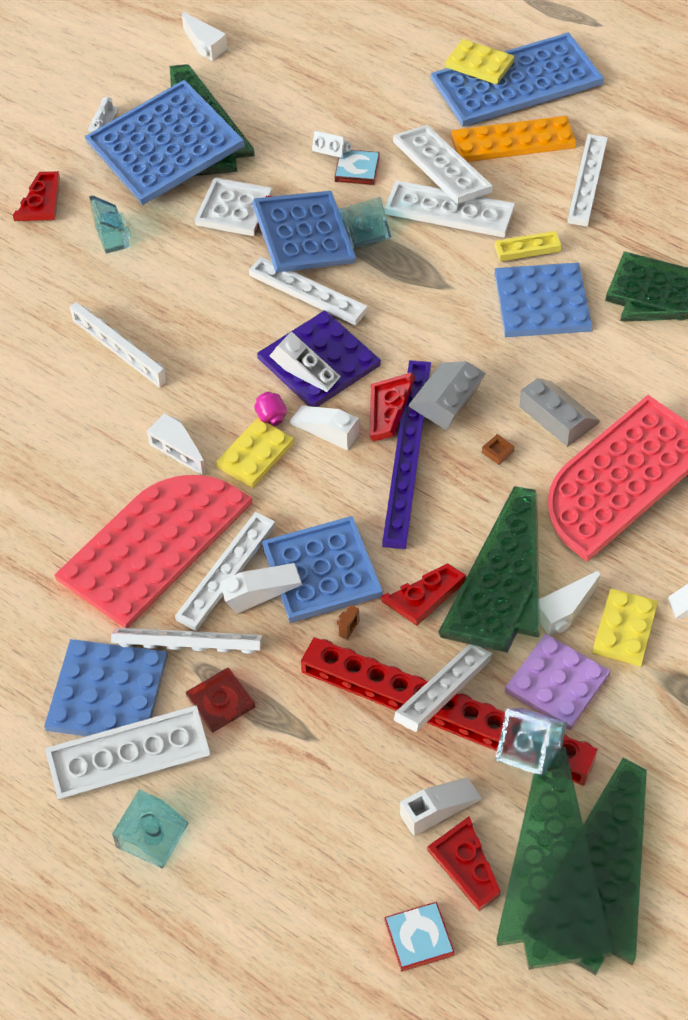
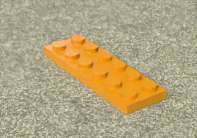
M567 116L451 130L454 149L467 162L576 148V140Z

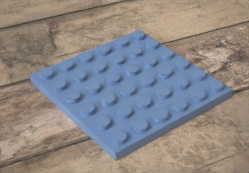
M185 80L84 136L90 147L142 206L245 146L244 140Z

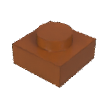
M496 434L482 447V453L500 465L514 452L515 446Z
M350 605L346 612L340 614L337 620L340 637L346 640L349 639L360 622L359 608Z

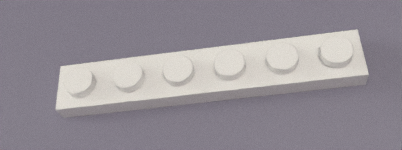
M587 135L568 215V224L588 227L608 137Z
M260 257L249 269V276L323 311L325 310L355 326L367 313L366 305L293 271L276 273L273 263L263 257Z
M77 302L70 306L72 318L76 324L159 388L166 384V371L159 362H154L146 352H141L130 340L124 339L116 329H111L101 318L95 317L87 307H82Z
M257 512L252 515L175 615L177 622L194 631L199 629L224 596L220 581L243 571L262 546V541L266 540L275 529V521Z
M116 627L111 633V643H119L121 647H132L133 644H139L149 649L157 648L158 645L168 646V649L171 650L192 647L194 651L217 648L218 652H230L232 649H238L242 653L252 654L256 653V650L260 651L263 645V635Z
M473 643L467 645L395 712L394 721L417 732L491 661L492 653Z

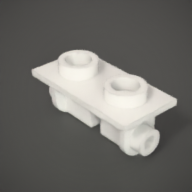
M105 97L101 100V104L92 119L88 132H93L114 120L119 107L113 106L110 97Z
M314 131L312 151L343 158V153H347L352 149V145L349 141L345 140V137Z

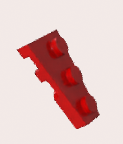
M59 171L38 172L29 187L28 195L26 198L23 197L19 210H15L13 214L14 221L55 220L60 182Z
M412 372L371 384L369 437L373 442L395 435L415 380Z
M447 563L423 575L421 580L411 585L406 583L400 586L401 590L391 595L389 593L382 595L381 600L382 603L418 626L467 581L466 574Z
M470 816L428 846L427 851L478 911H481L500 896L501 891L490 864L485 858L480 840L473 829Z

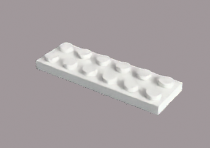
M428 125L393 135V142L457 204L492 193L493 186Z
M396 180L385 206V214L505 238L514 212L515 203L477 197L457 204L442 189Z
M197 705L45 748L58 800L210 756Z

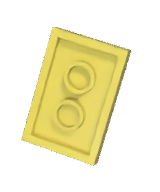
M462 39L446 60L445 67L498 85L514 63L515 56Z
M257 418L216 461V467L249 487L254 488L294 444V438L268 423L261 422Z
M610 588L592 654L641 667L658 601Z

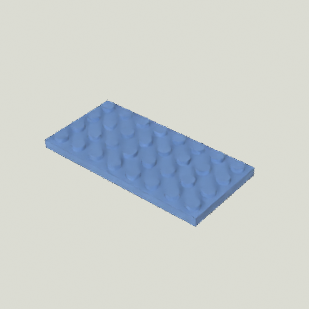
M569 32L504 51L515 56L514 63L498 85L449 68L431 73V81L462 127L603 85L604 77Z

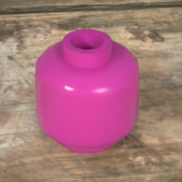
M268 391L256 398L254 409L261 422L277 426L284 421L283 417L287 414V408L279 394Z

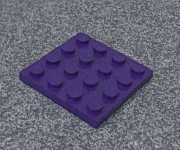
M325 310L291 332L341 376L328 392L285 371L270 357L271 353L288 334L257 353L258 359L310 407L320 406L381 366V359Z

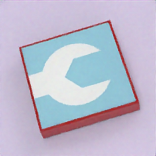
M437 902L384 917L401 972L454 956L455 952Z

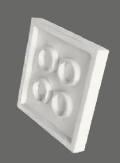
M214 178L196 215L195 225L255 236L259 223L252 205L253 199L272 196V188Z

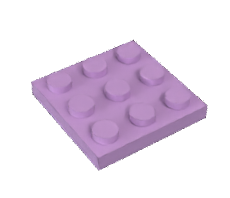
M545 633L507 684L505 692L566 729L571 730L609 677L610 670Z

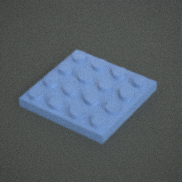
M332 191L253 199L252 205L276 273L352 264L355 262L356 256Z
M579 262L495 268L494 275L505 337L591 332L592 323Z
M353 516L262 541V547L269 567L295 563L302 582L301 586L280 595L289 623L380 598L383 595L382 588Z
M70 639L44 725L45 730L90 736L152 718L168 657L167 652Z

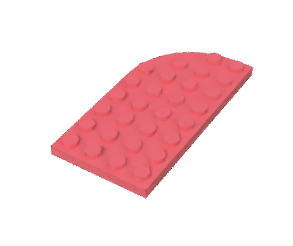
M647 395L568 461L555 476L548 494L550 522L560 540L588 562L688 475V422L650 395Z
M182 475L157 482L143 490L55 574V578L123 628H129L252 504V497L223 480L204 475Z

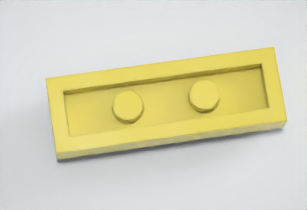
M556 231L495 241V249L499 261L561 252L562 246Z

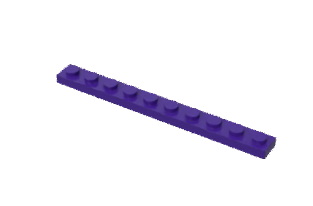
M409 360L407 374L412 372L415 380L400 419L382 547L406 549L424 423V416L409 407V404L430 378L431 362Z

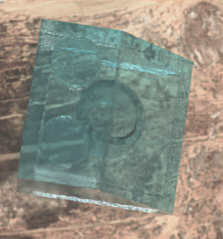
M93 195L89 196L95 228L105 253L129 248L128 239L131 238L129 227L124 226L126 222L123 213L118 212L115 204Z
M381 197L338 208L352 248L391 237Z
M524 708L506 709L496 761L544 775L562 748L567 722Z
M139 789L114 829L112 836L117 848L163 869L189 823L162 799Z

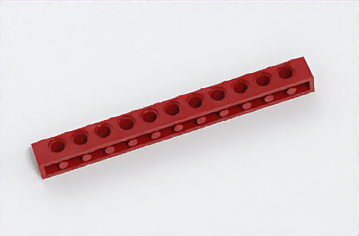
M313 637L301 659L303 674L395 711L402 707L428 682L418 675L412 676L402 672L398 667L384 665L375 658L364 657L350 648H341L327 639L321 640ZM331 660L336 661L335 663H327ZM353 669L359 670L358 672H350ZM378 678L381 679V681L375 682L373 681V679ZM396 688H404L405 690L398 691ZM457 693L444 705L452 709L446 710L441 708L426 722L582 786L586 784L598 750L588 742L574 740L563 732H554L544 728L540 723L526 721L514 713L498 710L489 703L478 702L463 693ZM472 715V716H474V717H476V718H475V719H468V718H466V716ZM490 725H497V726H499L500 728L493 729V728H491V727H489V726H490ZM520 734L523 738H516L513 735ZM538 744H545L548 747L541 748L538 746ZM567 753L572 755L573 757L566 758L562 754Z

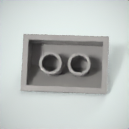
M467 361L441 363L411 401L409 407L447 431L476 392L486 373Z
M537 378L521 389L519 407L567 447L600 422L598 418L552 381Z

